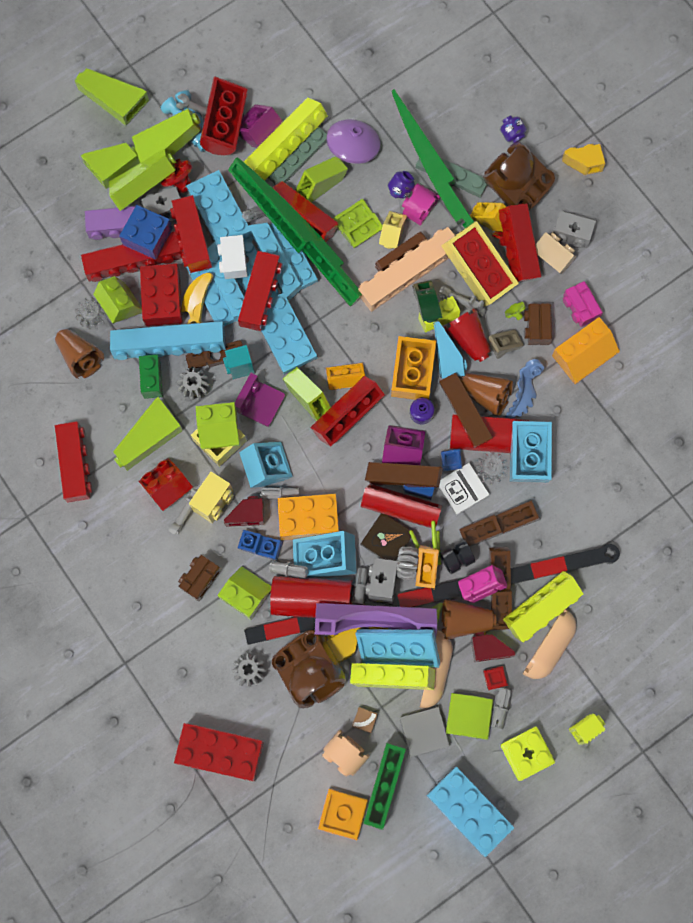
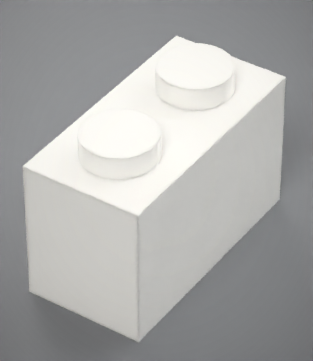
M243 235L220 237L221 244H217L218 255H222V262H219L220 273H224L225 279L248 277Z

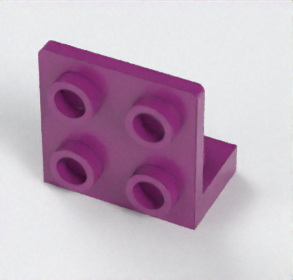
M250 373L235 401L237 413L269 427L285 398V394L259 382L258 376Z

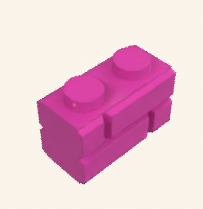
M585 281L565 290L563 303L567 308L570 307L572 319L576 324L579 323L580 327H584L598 317L601 318L603 312Z
M493 565L458 581L464 600L472 603L507 587L502 570Z

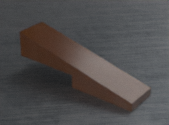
M454 373L440 380L439 383L473 447L476 448L490 441L492 436L458 375Z
M368 462L365 481L373 485L439 487L443 468Z
M531 500L503 513L492 515L461 528L459 531L463 540L470 547L539 521L540 518Z
M508 547L489 548V566L493 565L496 568H500L507 583L506 588L490 595L491 610L493 614H496V626H493L492 630H505L509 628L503 619L512 612L511 551Z

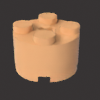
M338 730L323 748L324 753L322 756L330 763L335 762L339 766L337 769L344 776H354L370 756L368 754L363 755L365 750L351 737L347 736L345 738L341 736L344 732Z

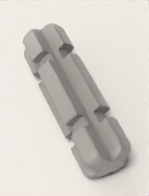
M259 206L244 211L242 217L246 222H249L252 219L265 215V213Z

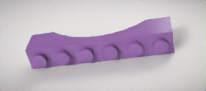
M316 603L315 634L336 635L353 628L383 627L393 630H434L436 639L437 609Z

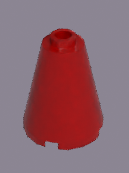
M473 308L472 311L474 313L469 314L466 312L450 322V328L447 326L443 328L474 361L479 360V362H482L490 357L488 353L491 350L476 308Z

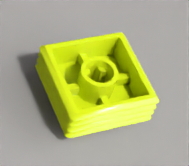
M533 727L500 745L518 781H522L555 764L537 727ZM525 748L532 751L530 760L528 757H523Z

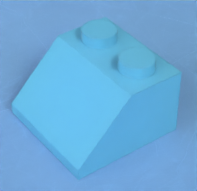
M281 442L253 443L239 452L250 488L265 487L293 477Z

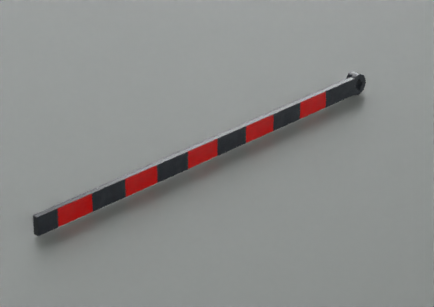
M606 544L601 548L511 568V585L560 574L563 571L569 572L603 563L613 564L619 559L620 551L617 546ZM607 549H610L614 552V555L612 556L613 559H610L609 556L604 555V553L607 552ZM460 580L435 585V588H422L394 595L393 605L370 601L364 602V605L412 608L462 596L458 584ZM296 617L244 629L247 645L315 630L316 618Z

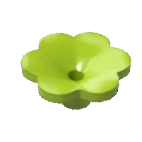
M525 303L512 304L504 312L506 318L515 317L516 320L522 319L523 315L521 312L526 308Z

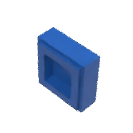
M460 449L441 451L443 471L462 469Z

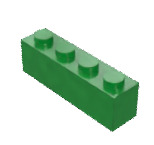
M386 743L363 824L381 830L384 829L406 751L405 748Z

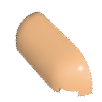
M567 609L557 617L522 674L532 679H541L553 671L576 633L575 618Z
M437 630L436 644L441 664L439 668H433L435 669L434 690H423L419 708L432 707L443 696L453 646L450 639H444L445 634L440 630Z

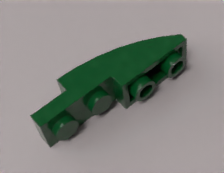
M432 280L413 284V293L423 322H436L439 318H442Z

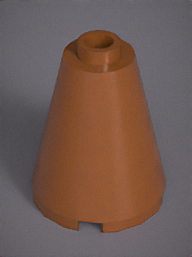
M69 329L60 330L56 334L55 342L71 374L76 379H79L78 377L81 376L87 378L100 368L101 365L99 363L101 359L104 360V353L98 347Z
M466 373L465 376L460 378L470 398L494 415H501L509 402L507 401L508 395H512L513 381Z
M444 600L441 614V622H443L445 627L442 628V632L445 634L444 639H453L492 630L493 626H496V614H493L490 609L452 600Z

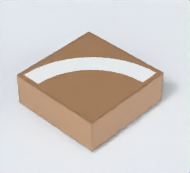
M359 707L352 727L371 733L377 713Z

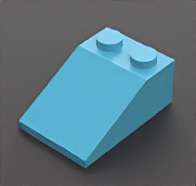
M513 421L510 482L548 483L551 481L552 422Z
M346 531L293 539L294 565L308 568V576L306 578L357 573L355 535Z

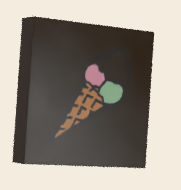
M380 514L360 545L381 559L396 561L400 548L406 547L412 537L409 533L410 530L389 516Z

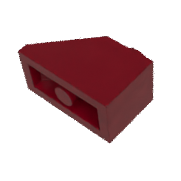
M249 496L247 499H243L224 519L225 526L264 525L263 499H259L258 496Z
M487 632L475 633V637L471 638L474 663L513 658L515 656V651L492 634L487 635Z

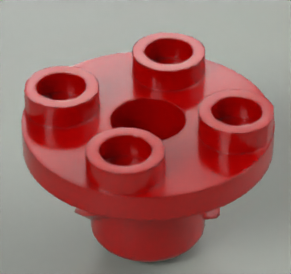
M176 159V163H174L175 171L160 183L164 187L174 185L179 193H183L188 190L186 185L192 183L188 174L193 166L188 160L181 161V159Z

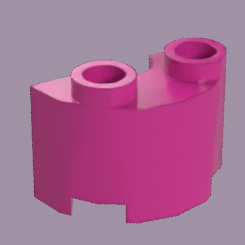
M417 183L412 190V196L404 200L402 207L404 208L403 215H407V218L421 226L431 209L440 200V196Z

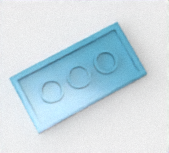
M357 629L355 633L362 664L429 666L431 668H439L441 664L434 630Z

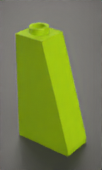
M88 68L79 73L75 80L79 91L125 126L149 102L145 90Z
M186 109L132 136L140 163L163 149L172 155L179 151L201 131L199 126L201 122L198 115Z
M163 149L109 181V196L117 208L121 211L175 171V158L171 153L168 154Z
M159 397L151 403L113 451L117 456L114 460L120 468L124 466L128 471L183 431L180 424Z

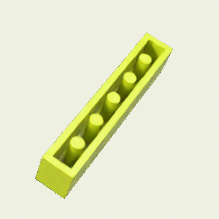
M307 97L244 163L265 181L328 117L322 104Z

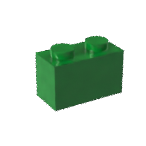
M139 356L140 390L143 398L163 397L161 361L159 356Z

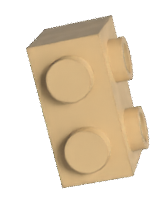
M545 232L535 245L537 255L559 273L563 274L577 257L573 254L575 250L568 244L563 246L559 243L561 239L553 232L551 234Z

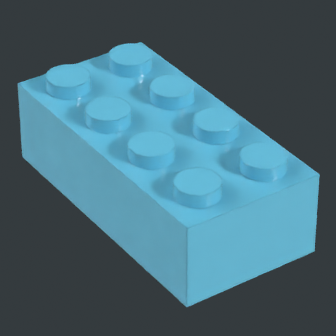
M454 767L426 795L483 857H486L514 829L509 821L457 767Z

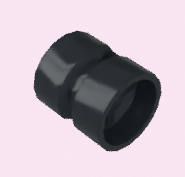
M465 540L454 544L453 549L448 547L439 552L446 569L451 575L461 570V566L467 567L476 562Z

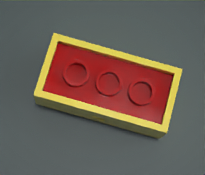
M477 221L441 245L479 302L481 300L484 301L483 307L490 305L519 284Z

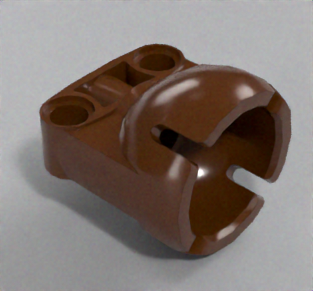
M515 142L507 149L510 156L506 153H501L487 168L483 179L508 206L519 205L520 201L522 204L527 203L528 210L530 211L553 185L555 175L535 157L525 144ZM542 176L545 177V183L542 181Z
M313 630L306 631L292 640L272 658L273 668L278 671L293 702L302 709L314 705V700L310 694L313 695L317 703H322L339 692L347 681L345 672L327 643L326 635L315 634ZM316 636V643L313 644V638ZM285 658L286 663L283 666V659Z

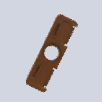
M421 231L379 259L375 263V268L378 272L386 270L393 261L402 259L405 253L411 249L415 250L418 248L419 244L427 238Z
M238 340L226 343L225 349L229 350L243 345ZM226 350L219 351L221 357L217 361L210 358L211 354L214 353L211 351H202L200 354H186L185 357L189 371L192 372L194 367L200 368L208 365L210 368L224 364L223 358L226 357Z

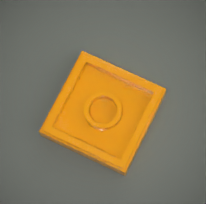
M328 789L318 829L357 840L368 800Z

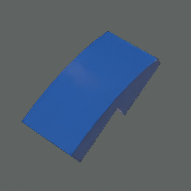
M243 530L238 549L277 561L283 542Z

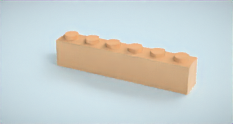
M448 227L444 230H438L433 235L434 237L422 241L418 248L409 250L402 259L393 261L389 268L384 271L380 270L370 281L366 280L359 286L358 290L362 294L360 298L371 312L449 259L441 245L455 236Z

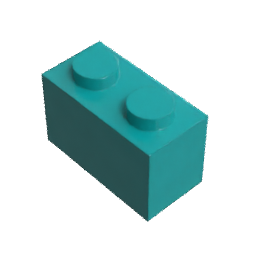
M247 345L225 351L224 365L227 374H231L233 380L249 376L250 373L255 374Z

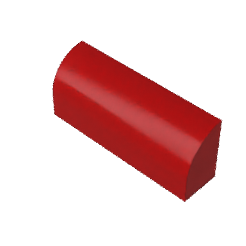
M452 414L449 449L511 453L512 422L529 420L481 417L492 439L474 448L458 416Z

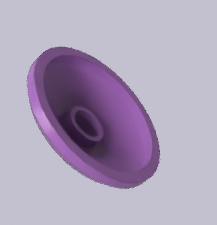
M354 119L341 120L333 124L328 130L326 140L330 151L345 162L354 164L366 163L374 159L379 152L380 138L371 126L362 121Z

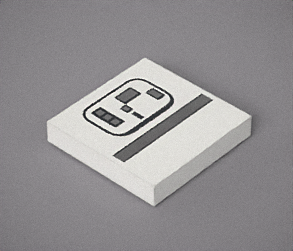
M470 463L464 465L462 469L452 472L440 481L439 489L456 516L489 497V493Z

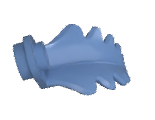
M538 359L528 361L525 367L519 370L520 377L517 381L519 391L515 395L517 399L513 402V407L509 409L505 418L515 419L516 416L521 417L522 412L524 414L528 413L527 406L533 407L532 398H536V392L532 385V378L540 375L544 370L543 363Z

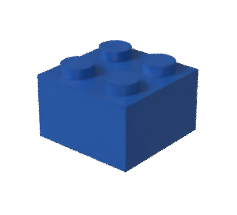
M136 205L119 237L124 246L156 260L173 228L170 219Z

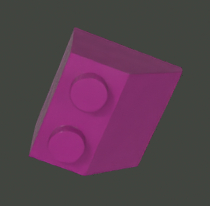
M255 104L242 117L239 137L251 147L258 148L283 121L272 107Z
M388 426L382 463L421 465L426 431Z

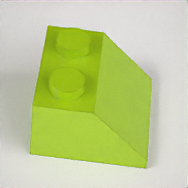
M115 276L99 281L93 295L112 323L142 313V306L124 281Z
M234 402L195 406L201 450L240 446L237 410Z
M241 566L227 580L217 596L252 620L271 593V585Z

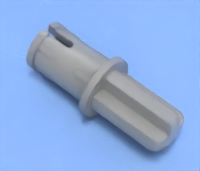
M280 486V488L263 487L261 489L262 499L299 497V488H282Z
M272 561L270 563L269 571L271 573L282 574L286 577L306 578L308 576V568L305 566L293 565L292 562L281 563Z
M365 568L357 569L355 584L352 585L353 597L351 605H364L367 569Z
M499 689L496 706H493L495 711L491 724L492 727L504 728L506 712H509L507 710L511 695L509 689Z

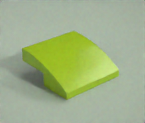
M363 198L332 218L339 223L337 228L353 248L381 231L383 227Z
M451 693L446 733L489 740L493 699Z

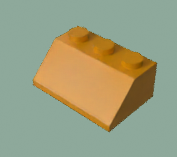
M598 317L555 348L552 357L572 382L577 384L620 351L611 330Z

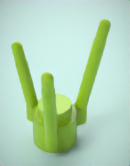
M432 521L433 548L438 549L440 552V531H436L435 521ZM410 530L409 533L414 545L419 551L420 545L413 530ZM439 553V555H438V564H437V565H441V556H440V553Z

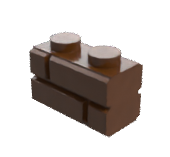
M528 304L527 310H524V321H527V328H524V339H528V345H550L552 342L551 304Z
M203 555L192 560L190 563L191 569L187 574L183 573L178 581L180 583L178 587L197 601L201 600L221 571L218 565Z

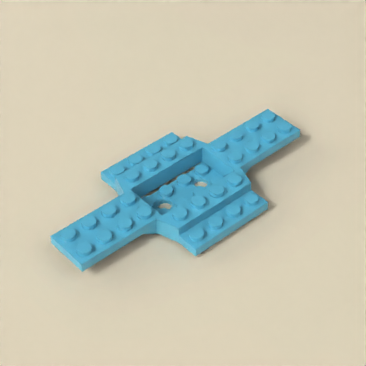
M219 170L186 185L190 195H193L196 207L214 240V243L207 248L212 268L190 273L189 268L186 267L193 281L204 273L209 272L213 274V279L209 284L204 304L213 321H222L224 327L238 321L244 300L241 290L245 295L257 255V250L252 243L254 239L261 252L279 255L280 262L283 263L282 272L277 274L276 278L282 294H279L277 289L272 292L273 304L271 309L268 308L266 314L268 315V322L261 331L283 374H286L296 367L299 368L317 359V354L289 303L300 290L318 282L303 251L297 253L273 223L270 225L268 223L248 225L243 219V214ZM243 235L245 256L249 258V262L246 264L248 277L236 278V280L234 278L225 279L224 273H220L219 262H222V255H218L217 244H221L220 237Z

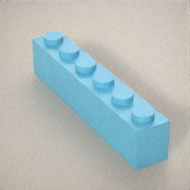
M222 321L110 331V351L113 358L118 360L139 358V356L158 355L159 357L164 355L179 356L185 353L200 354L202 351L216 353L226 350L225 328Z

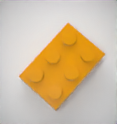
M398 336L391 397L413 400L417 398L429 399L436 347L435 340Z
M336 494L277 498L281 541L339 532Z

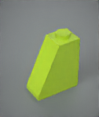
M127 143L81 155L86 167L105 189L109 187V181L140 164L136 149L134 147L130 148Z
M338 157L330 158L304 170L295 191L312 203L341 182L348 168Z
M298 367L282 378L288 390L315 421L331 408L324 393Z

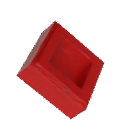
M503 666L483 671L488 691L508 686Z

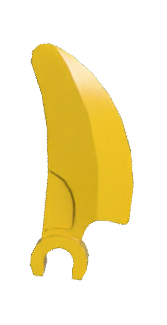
M204 273L197 277L184 294L181 311L188 312L190 315L187 324H194V322L203 323L201 319L203 303L209 284L213 279L212 273Z

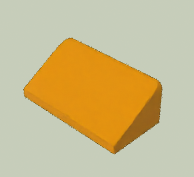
M363 363L326 368L329 390L353 387L365 376Z
M420 545L415 586L435 588L438 549Z

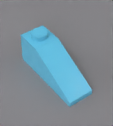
M438 320L433 322L440 377L443 379L454 373L458 376H465L464 371L467 370L466 359H463Z

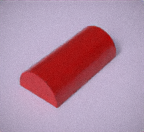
M214 76L200 137V145L203 149L216 155H230L235 152L248 92L247 88Z
M373 484L365 487L361 502L362 508L428 528H432V521H435V526H437L442 509L440 504Z
M274 576L270 597L271 615L316 618V603L351 605L352 580Z

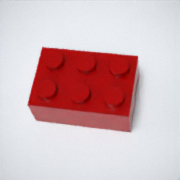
M177 263L140 266L142 320L145 326L183 324L180 271Z

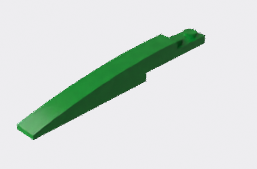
M393 89L391 92L404 126L431 182L457 225L464 221L463 227H468L474 221L451 188L456 183L455 179L395 89Z
M238 157L235 158L228 171L297 253L303 251L350 307L353 306L362 294L341 268L344 262L280 194Z

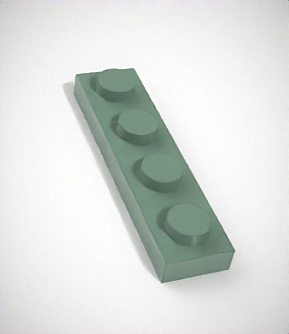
M317 127L268 178L276 185L281 181L286 183L327 142V134Z
M441 158L456 181L453 186L481 198L487 187L483 177ZM419 159L416 163V168L427 173Z

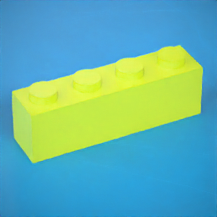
M563 571L503 620L514 637L523 643L531 639L538 630L546 627L553 618L561 615L568 606L576 603L583 595V592L573 576Z
M352 663L350 683L357 687L434 690L435 669L429 666Z

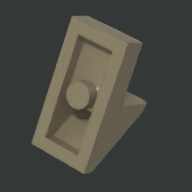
M516 330L497 333L488 337L489 345L497 359H500L507 352L518 350L524 346Z

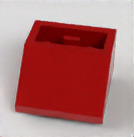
M169 458L159 462L157 467L145 473L138 481L162 511L193 488L184 474Z

